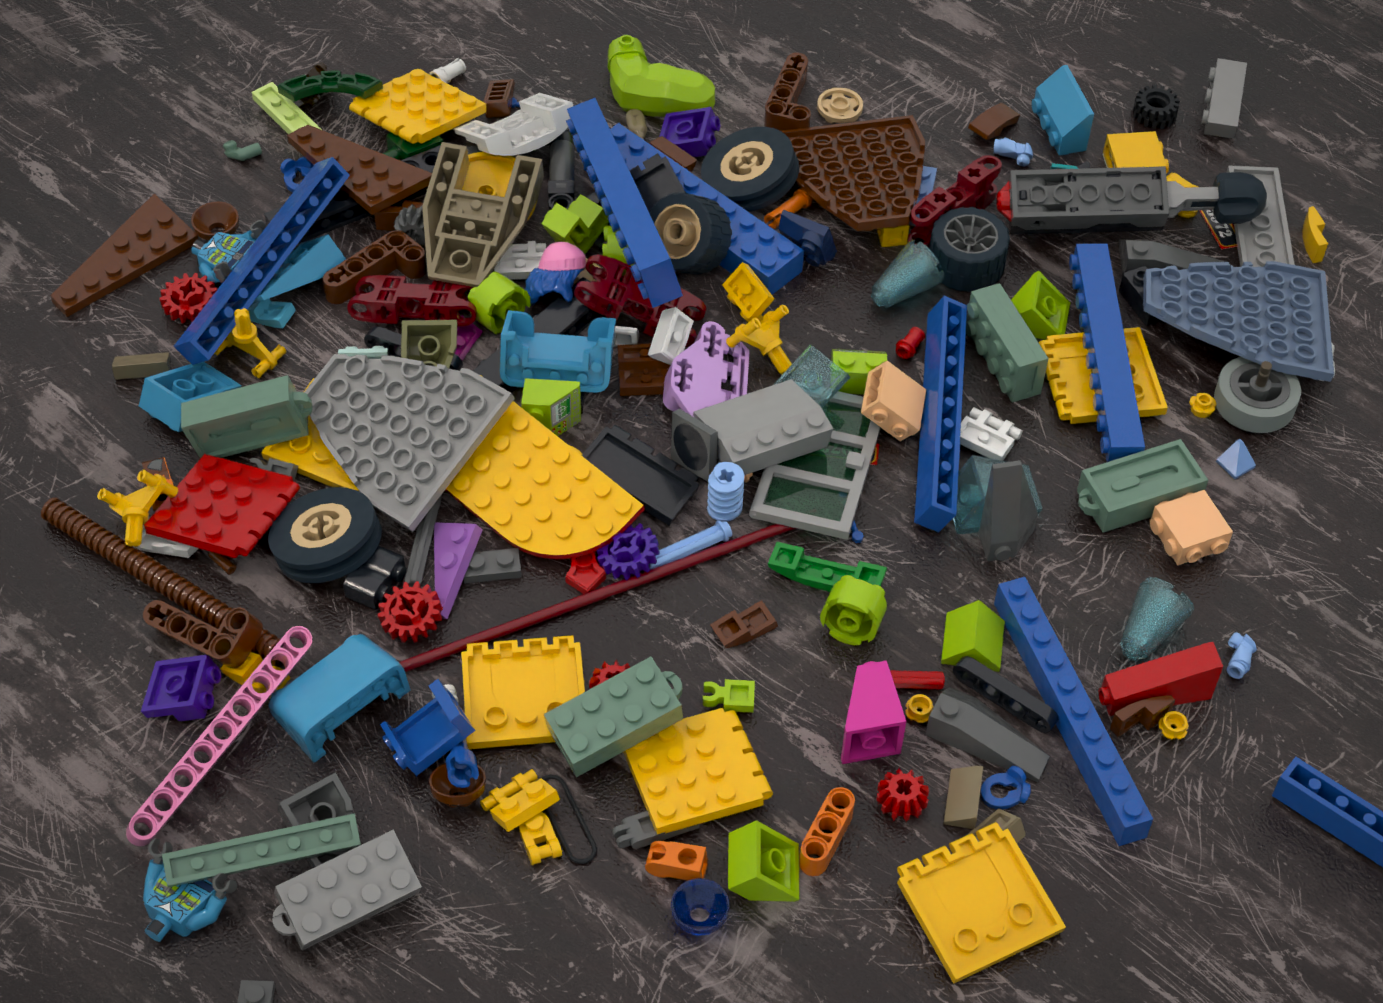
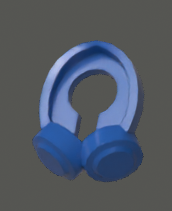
M304 156L300 157L297 161L290 158L285 159L280 167L281 172L284 174L285 185L292 193L299 185L293 182V179L296 177L295 173L299 171L305 177L314 166Z
M1011 766L1006 773H998L988 777L981 786L980 795L981 800L988 807L1008 809L1018 803L1024 804L1030 796L1031 788L1030 784L1026 783L1024 771L1018 766ZM995 784H1000L1004 787L1011 785L1017 788L1016 790L1008 791V795L1004 798H996L990 791V788Z

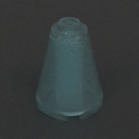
M912 239L907 243L872 286L871 297L878 306L891 307L939 285L944 280V271L942 270L939 273L936 267L940 262L922 242L914 244L915 240Z
M1148 577L1139 585L1120 641V646L1123 649L1122 652L1129 659L1134 661L1146 659L1191 616L1194 610L1193 603L1183 592L1180 596L1173 592L1174 585L1159 578Z

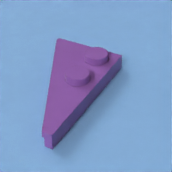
M435 522V591L443 607V610L440 611L443 619H448L483 529L477 524Z

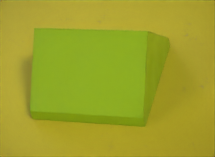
M980 600L947 612L941 664L955 666L963 656H969L989 669L1000 672L1005 621Z

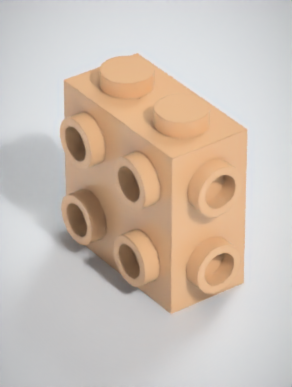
M885 361L868 372L861 413L901 442L920 431L926 389L889 361Z
M1205 490L1196 493L1190 492L1180 498L1160 502L1154 507L1150 520L1151 530L1155 535L1159 536L1164 544L1166 553L1172 556L1177 565L1187 562L1193 563L1201 557L1224 552L1228 548L1233 534L1232 529Z

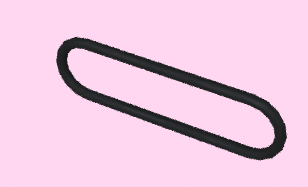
M553 774L541 777L544 781L555 779L560 782L592 846V853L589 857L585 859L575 858L571 854L548 807L545 811L567 856L575 863L584 864L590 862L597 853L596 843L565 781L558 775Z

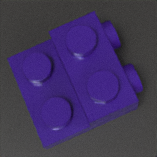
M712 107L667 113L660 136L665 137L693 157L706 156L716 144L714 134L715 131L720 130V120L718 116H715Z
M208 655L156 661L142 705V714L146 718L173 715L178 721L205 718L207 709H212L214 706L212 691L214 684H218L221 680L219 667Z

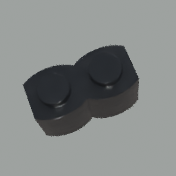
M378 546L373 555L362 566L348 574L343 584L345 597L373 609H377L379 603H386L384 594L391 595V588L405 577L407 568L404 556Z

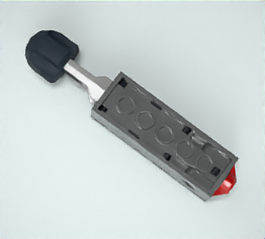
M1166 166L1011 170L1008 182L997 193L996 205L997 211L1009 220V234L1163 231L1167 218L1175 217L1180 211L1213 210V215L1220 224L1249 222L1259 216L1266 207L1267 192L1262 181L1252 174L1243 172L1219 173L1214 180L1213 187L1185 188L1176 181H1167Z

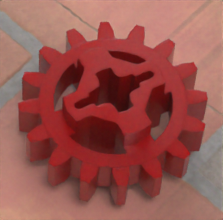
M184 273L182 279L176 276L173 277L174 283L166 282V289H161L160 291L162 296L160 297V302L164 314L170 315L173 321L179 317L181 323H185L187 319H191V322H193L217 291L214 282H207L206 275L200 279L198 273H194L192 277H188L187 273Z
M416 581L413 587H409L408 583L404 582L403 588L400 590L396 586L393 587L394 594H384L386 603H379L378 606L381 612L378 613V618L384 632H389L393 640L399 636L402 643H405L408 637H411L413 642H417L418 635L420 634L425 638L428 637V629L436 631L437 626L434 621H442L440 611L443 610L437 592H432L428 584L421 588L419 581Z

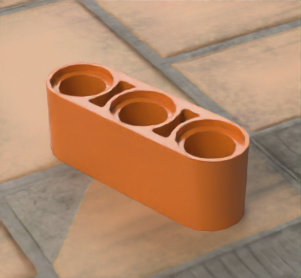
M837 787L828 793L802 842L799 865L802 872L809 876H819L826 870L852 820L855 797L847 788ZM840 805V806H843V807H845V808H844V809H839V808H836L835 806ZM827 829L832 831V833H824L822 830ZM810 854H816V855H818V856H820V857H819V858H811V857H809L808 855H810Z

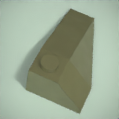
M402 320L401 358L422 361L424 365L437 367V364L446 365L449 369L457 348V320Z

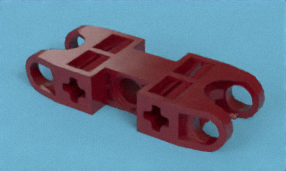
M982 156L959 171L957 182L944 190L939 186L921 199L911 210L910 219L916 226L908 235V247L915 252L928 251L933 224L942 214L947 213L949 210L961 207L986 209L996 198L997 186L992 182L1001 172L1002 162L995 156ZM990 163L996 167L988 169L984 167V164ZM921 238L925 243L916 244L913 240Z
M603 255L590 256L585 266L587 272L597 282L581 281L576 285L574 291L578 301L604 316L616 318L617 321L620 312H623L647 323L643 333L654 337L663 310L676 307L692 320L703 319L707 310L706 305L701 299L682 288V297L653 308L649 298L643 300L638 287L641 281L635 282L630 269L631 266ZM593 263L601 265L604 269L594 266ZM624 269H625V270H626V273H625V275H624V277H623V276H622V273H623V271H624ZM581 290H585L592 295L584 294ZM609 304H611L610 310L607 311ZM689 307H695L699 309L700 312H696ZM691 328L685 347L691 346L696 340L697 334L693 328Z
M364 276L356 284L355 291L357 295L352 297L347 305V310L351 317L359 321L397 324L399 317L438 320L441 313L440 320H457V327L472 324L477 316L476 307L468 300L464 293L466 290L474 287L433 280L432 285L406 283V276ZM369 284L374 289L367 293L361 289V285ZM353 304H364L367 311L358 312L353 308ZM467 309L471 312L472 316L464 318L458 314V311Z

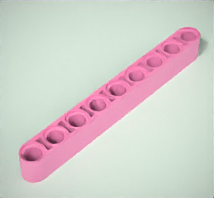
M295 626L286 632L135 813L126 829V836L131 844L145 846L155 838L271 695L301 661L312 644V635L307 628ZM297 638L301 640L303 647H293L290 639ZM271 661H281L285 666V670L279 671L274 669ZM256 682L263 684L266 687V693L255 692L252 684ZM241 705L245 707L248 715H236L233 706ZM222 728L226 730L229 738L225 740L218 739L214 735V729ZM198 751L205 752L209 756V762H198L194 757V753ZM184 775L189 779L190 785L180 787L175 783L174 777ZM165 799L170 804V809L168 811H160L155 807L154 801ZM137 823L146 824L150 829V834L146 836L138 835L134 830V825Z

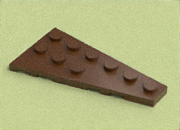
M306 125L287 135L288 143L313 165L333 157L350 175L341 186V189L371 215L429 186L432 176L431 172L316 127Z
M153 194L50 295L52 302L68 317L192 247L193 243L199 239L198 235L160 198Z

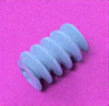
M721 462L714 467V470L709 475L707 511L709 516L717 521L734 520L742 512L745 475L739 465L732 462Z

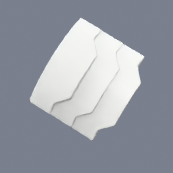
M538 93L519 101L521 109L509 117L492 124L474 120L454 130L456 134L466 137L467 141L477 144L480 151L500 156L524 154L545 146L568 128L566 120L570 119L567 109L573 107V103Z

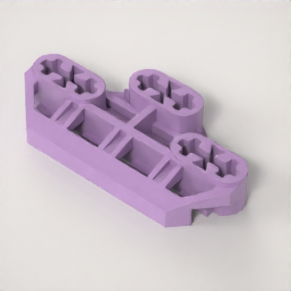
M705 322L694 344L676 356L671 363L664 381V405L671 411L681 409L693 416L694 411L747 394L749 349L742 342L733 348L729 347L726 339L730 335L725 334L724 328L715 322ZM723 354H731L734 357L733 363L723 360ZM727 376H731V391L721 389V382L725 383Z

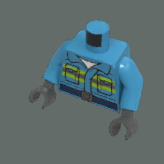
M257 220L250 226V230L244 234L230 235L218 232L208 243L199 239L196 240L192 246V254L197 255L199 272L202 277L206 275L207 282L212 281L215 284L221 285L267 225L262 220Z
M153 839L149 843L148 850L154 859L149 861L143 894L145 908L148 916L152 919L145 929L146 934L153 940L160 942L169 930L185 937L192 931H197L214 923L227 900L226 893H233L237 889V882L229 880L224 887V882L228 875L219 873L214 877L212 883L208 880H201L168 888L162 854L172 852L173 846L170 842H165L163 851L160 853L158 851L160 839Z

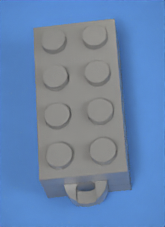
M393 829L275 886L274 894L280 905L273 912V926L281 935H295L303 951L418 894L422 886ZM282 915H285L289 926L283 922Z

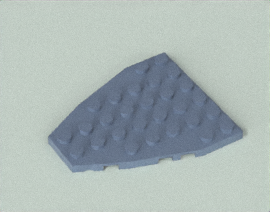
M1266 261L1264 267H1252V262H1243L1241 267H1233L1229 262L1191 263L1188 269L1178 270L1176 266H1167L1163 269H1146L1143 277V311L1199 340L1260 365L1262 362L1268 361L1272 364V370L1331 382L1334 376L1325 271L1276 261Z

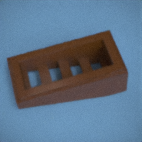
M514 79L492 80L489 82L484 98L486 118L510 116L515 84Z

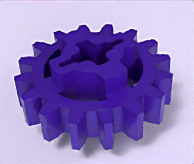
M640 523L636 528H633L631 524L623 533H618L614 536L610 544L598 549L597 558L606 574L612 573L614 579L624 575L625 580H628L630 574H634L638 578L640 577L639 571H650L649 563H657L655 556L660 554L659 544L656 535L652 534L650 528L644 530L643 525Z

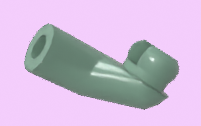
M233 140L223 144L224 153L228 158L245 161L262 154L258 143L244 148L237 147V143Z

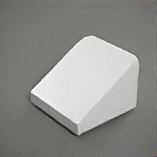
M615 327L614 347H617V345L638 344L639 331L637 328Z

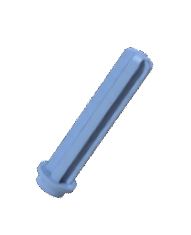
M718 520L715 526L660 549V554L655 556L657 563H649V569L651 570L684 558L720 541L727 542L729 537L732 536L727 521L721 522Z

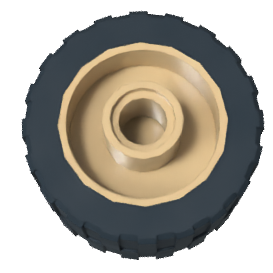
M679 192L662 197L651 208L649 214L669 254L675 272L700 275L712 271L713 268L721 264L731 245L732 229L730 219L727 217L724 208L719 206V203L710 200V198Z

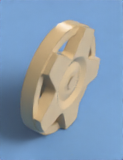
M831 88L819 96L817 109L820 115L829 123L855 122L862 113L863 101L856 92L850 89Z

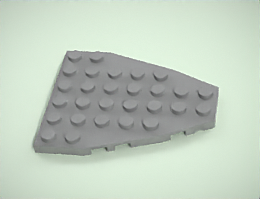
M334 354L304 392L312 400L313 408L310 417L316 425L323 443L354 485L369 498L374 509L412 532L515 399L512 393L470 369L452 370L442 364H437V367L424 365L422 361L395 356L368 359L366 355L350 357L346 354Z

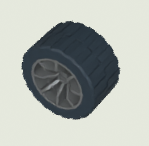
M961 207L942 214L933 224L928 253V266L930 267L931 274L940 283L958 291L971 292L995 285L1004 273L1010 242L1009 230L1005 223L993 213L974 207Z

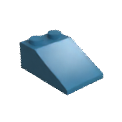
M205 362L194 365L189 364L146 377L139 407L148 412L150 416L168 425L170 429L181 432L183 431L181 429V403L240 388L242 385Z

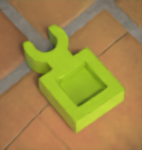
M725 679V687L719 686L714 682H705L703 692L714 695L703 696V706L714 707L720 703L724 704V711L734 710L736 712L753 713L755 681Z

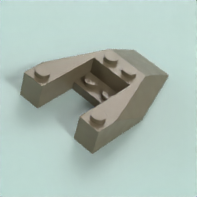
M442 142L422 205L428 279L478 287L490 275L525 226L538 199L543 182L542 159L521 155L516 156L505 197L462 190L470 165L467 146Z

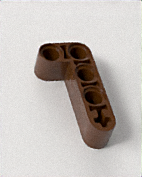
M792 53L786 58L765 105L764 127L774 128L779 131L810 127V109L796 104L807 80L808 58L806 55Z
M395 230L387 233L324 274L323 283L327 301L331 304H342L357 295L355 291L356 284L364 276L388 275L395 269H398L410 279L423 277L426 273L423 247L403 231ZM363 284L361 285V289L364 290L371 285Z
M160 600L148 603L143 611L144 621L162 634L203 655H208L211 659L229 668H238L246 661L263 630L261 621L241 607L230 610L219 629Z

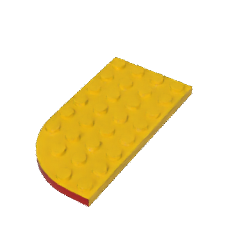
M514 401L445 489L447 493L509 544L525 553L549 559L575 558L597 551L610 544L612 538L618 533H623L645 510L642 503Z

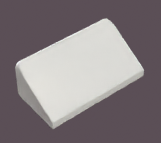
M676 307L663 310L648 355L671 365L673 359L684 351L694 321Z

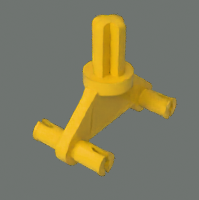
M782 304L775 311H768L763 316L762 321L754 317L747 324H740L735 329V333L726 339L727 345L733 348L741 341L760 349L763 356L768 355L781 375L787 373L792 369L793 365L780 347L783 342L779 338L780 319L789 314L788 308Z
M246 308L236 309L234 312L236 325L214 354L219 355L223 349L232 345L260 359L261 362L251 370L255 377L260 378L268 369L272 370L278 365L277 361L286 354V349L278 344L273 351L269 352L257 337V328L250 321L249 311Z
M141 470L138 473L137 480L148 486L127 496L121 493L114 494L105 488L101 489L97 495L99 500L108 503L112 510L122 516L123 522L126 523L125 543L127 546L138 547L141 545L143 525L149 520L148 511L161 492L171 498L175 497L178 493V488L169 484L165 477L159 474L154 476L146 470Z

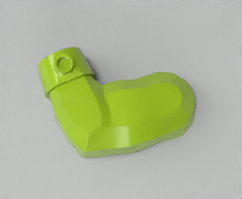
M623 35L613 40L609 45L607 67L610 73V86L615 100L625 112L637 109L643 115L665 117L667 113L706 107L713 108L715 106V87L713 82L704 74L676 68L668 64L648 63L642 43L630 35Z

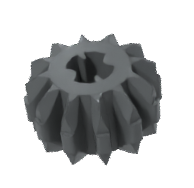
M412 204L408 208L403 207L395 219L394 228L395 230L403 231L423 247L425 245L422 206L416 208Z

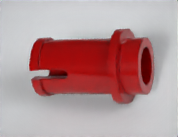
M912 327L904 339L897 342L896 353L900 358L908 359L915 355L916 348L925 339L923 330L918 327Z

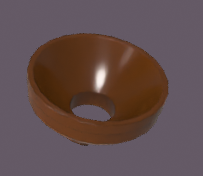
M220 201L209 202L201 205L194 211L191 223L194 232L200 238L210 241L215 235L210 231L216 227L224 228L225 230L222 233L234 234L239 227L238 211L231 204Z
M446 763L437 767L430 775L429 785L431 793L438 801L450 807H466L477 800L485 790L486 775L484 770L477 765L479 771L478 779L475 780L472 777L469 787L460 788L452 785L448 780ZM456 792L466 793L465 795L452 796Z

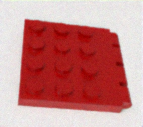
M204 454L178 484L177 495L173 498L168 496L144 524L146 534L232 558H237L238 555L247 556L258 543V539L262 538L273 524V521L285 509L287 503L300 490V486L298 483L293 482L291 476Z

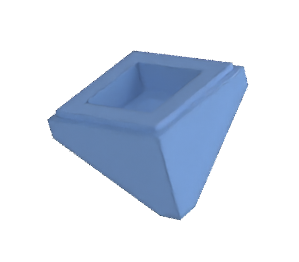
M1241 439L1232 444L1216 460L1234 479L1239 478L1256 467L1254 460Z

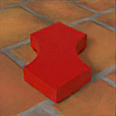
M597 551L580 557L570 558L571 568L565 576V581L583 594L594 591L606 579V572L596 561Z

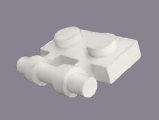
M528 241V244H511L495 266L494 272H498L509 279H527L530 272L534 268H538L542 254L546 249V243Z
M973 407L969 417L966 416L961 422L960 444L998 463H1002L1014 446L1015 439H1020L1023 430L1014 427V423L1008 420L1004 422L992 416V412L985 409L981 411Z

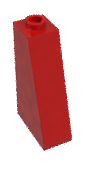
M1214 642L1201 644L1105 675L1102 687L1098 690L1101 705L1106 706L1109 716H1114L1115 712L1132 703L1158 696H1172L1175 699L1174 705L1212 699L1223 664Z

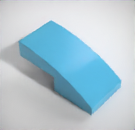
M270 298L251 304L248 308L250 321L275 328H284L296 311L292 303L271 301Z

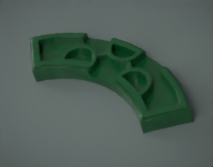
M341 70L321 71V75L306 77L305 74L280 83L277 85L278 93L296 102L310 95L327 92L348 93L366 99L383 89V84L381 80L366 74L356 72L355 75L341 74Z

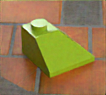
M1037 271L1011 301L1034 337L1046 340L1047 336L1065 334L1070 302L1040 271Z

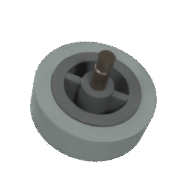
M1238 357L1227 363L1222 369L1214 392V399L1216 400V408L1219 413L1232 425L1249 432L1268 433L1285 427L1292 420L1300 400L1301 386L1296 375H1288L1272 370V364L1268 361H1264L1260 365L1243 357Z

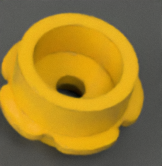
M1198 393L1196 396H1192L1189 402L1191 412L1200 418L1209 417L1215 411L1217 405L1216 400L1207 393Z
M917 694L907 701L905 713L910 720L925 723L929 720V715L934 706L929 697Z
M1177 711L1165 714L1158 724L1162 734L1168 739L1184 738L1189 727L1187 718Z

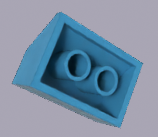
M1063 65L1036 88L1035 97L1031 103L1033 112L1037 113L1043 130H1046L1051 146L1055 147L1058 155L1087 150L1094 113L1068 65Z

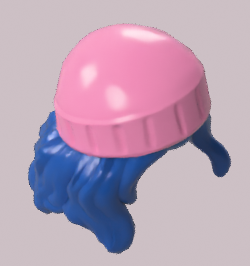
M555 242L544 250L538 268H534L526 279L525 290L530 296V306H534L539 301L540 296L553 291L560 293L567 302L572 300L574 280L580 272L584 271L586 266V258L583 251L568 242Z

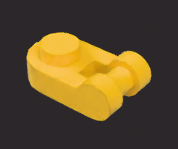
M540 812L519 825L520 836L531 865L541 863L543 858L552 856L554 859L562 856L560 843L546 814ZM546 841V845L537 847L536 844Z

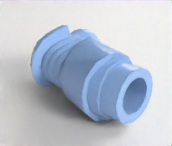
M1008 138L995 139L994 154L1017 158L1019 166L1029 165L1030 160L1033 158V151L1029 143H1016Z
M1235 632L1229 639L1228 645L1236 650L1228 663L1226 671L1231 677L1240 679L1250 670L1252 653L1256 652L1257 648L1250 636L1247 634L1241 636L1240 633Z

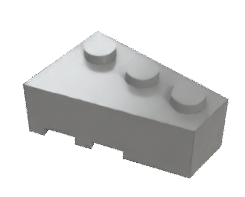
M1218 58L1215 68L1210 67L1208 82L1210 84L1206 90L1204 103H1207V110L1204 109L1201 124L1205 125L1204 134L1234 138L1238 127L1247 63Z

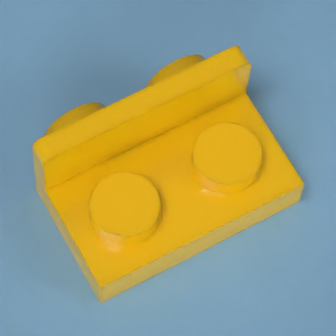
M743 262L722 284L728 292L727 298L741 309L740 315L747 322L751 321L754 317L762 321L763 316L761 314L775 299L750 266Z

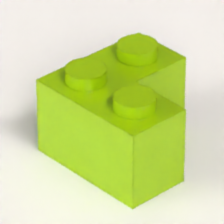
M580 194L576 201L570 204L568 210L556 203L552 210L547 212L541 224L555 242H568L577 246L586 254L604 230V226H607L609 223V216L605 215L601 206Z

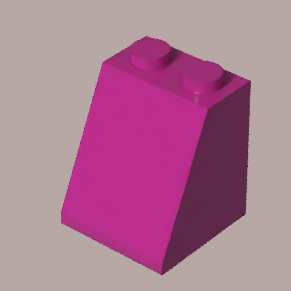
M870 661L857 666L841 753L842 764L901 754L906 718L887 661Z

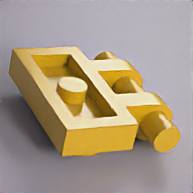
M531 769L525 774L519 773L512 777V782L502 788L496 787L489 791V796L482 799L480 804L485 811L490 809L493 820L507 832H510L558 802L560 798L557 790L542 778L538 780L537 774Z

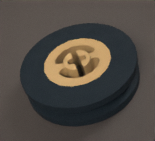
M770 127L746 128L726 136L710 149L701 167V178L704 182L748 212L762 209L778 201L792 188L799 174V161L790 139L783 132Z
M332 487L308 493L285 507L270 527L268 543L280 570L287 577L303 583H322L343 577L362 566L377 549L382 529L374 507L366 495L351 488Z

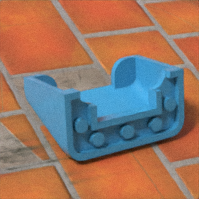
M508 310L501 333L500 377L502 381L513 387H524L525 378L580 382V392L597 393L604 391L609 385L616 318H596L589 325L588 337L534 333V320L528 313Z
M352 635L345 640L344 644L287 686L276 690L270 697L269 710L276 721L315 763L326 754L323 749L325 740L328 738L332 741L336 738L333 732L335 728L379 695L384 701L389 698L388 693H394L400 699L411 689L404 668L393 656L365 635Z

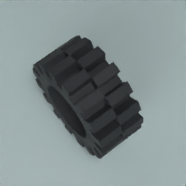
M1152 85L1151 89L1149 86H1145L1144 90L1141 88L1136 95L1133 116L1135 119L1138 118L1137 122L1139 124L1144 122V127H1148V125H1152V129H1156V126H1159L1160 129H1164L1165 125L1169 127L1171 123L1175 122L1180 105V99L1177 98L1178 95L1176 93L1172 94V89L1170 88L1167 91L1164 90L1165 86L1162 85L1160 88H1157V85Z

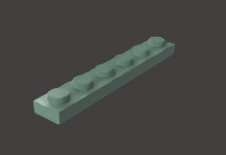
M354 813L164 853L162 858L169 888L211 879L219 873L230 875L356 848L361 843Z

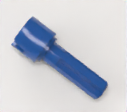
M466 738L453 747L446 758L448 780L452 785L460 788L469 787L470 779L473 777L477 780L479 776L476 756L472 751L468 750Z

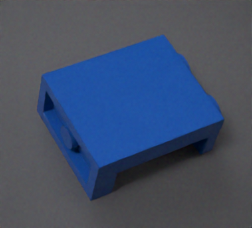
M436 679L429 685L435 698L396 728H392L386 721L380 724L385 732L382 739L392 751H396L393 755L395 761L403 770L408 767L416 776L476 731L455 697L439 679Z

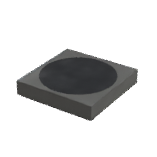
M681 409L672 412L671 459L708 482L709 475L714 470L717 461L718 431Z

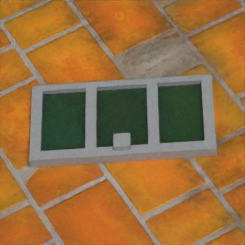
M795 382L821 406L832 425L833 431L828 447L764 468L749 516L758 520L848 540L881 427L861 413L864 397Z

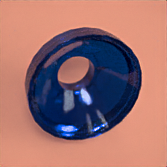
M701 878L691 879L681 884L675 890L671 899L672 916L676 924L687 933L693 935L711 934L725 923L729 913V899L725 890L714 881ZM696 908H703L708 911L709 917L705 921L698 922L691 918L690 913Z

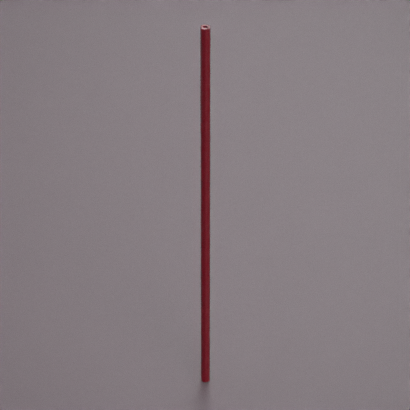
M815 510L804 513L818 517ZM780 524L765 527L656 567L649 572L640 573L638 578L634 575L629 577L628 580L624 579L413 656L399 663L405 672L467 650V644L489 642L795 528Z

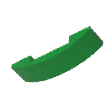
M776 542L768 561V567L777 573L801 584L831 592L834 584L840 581L844 575H850L855 579L881 586L887 572V567L862 561L858 562L857 567L807 556L804 555V548Z

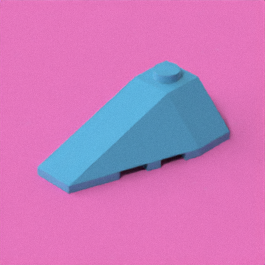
M329 235L301 243L290 253L283 262L282 267L277 270L252 304L321 279L327 271L346 260V258Z

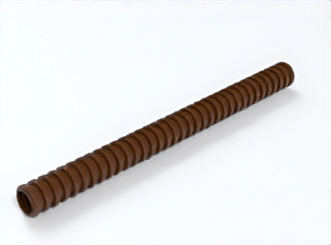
M56 497L51 498L42 507V519L61 529L62 532L81 542V544L89 549L94 550V552L114 563L117 567L127 571V573L141 580L144 584L154 588L155 591L168 597L169 600L174 601L191 614H195L196 617L209 623V625L219 629L226 615L233 609L220 600L215 599L214 596L206 591L201 590L198 586H194L193 583L174 573L171 569H167L166 566L147 556L144 552H140L136 547L127 546L125 540L120 539V537L114 535L109 530L107 531L103 526L87 518L79 511L74 510V508L66 503L61 502L60 499ZM263 629L251 652L259 654L264 659L281 639L271 634L268 630ZM279 660L271 661L272 665L275 667H281L282 665H284Z

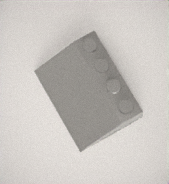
M792 379L693 412V416L718 431V462L735 463L742 468L744 475L828 447L833 427L821 406Z

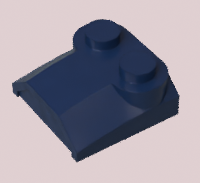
M786 210L782 211L779 223L780 234L804 250L807 263L818 267L819 265H826L828 261L833 260L837 250L829 227Z

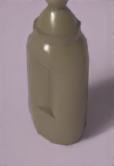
M637 109L627 111L625 118L628 130L644 140L648 128L643 113Z

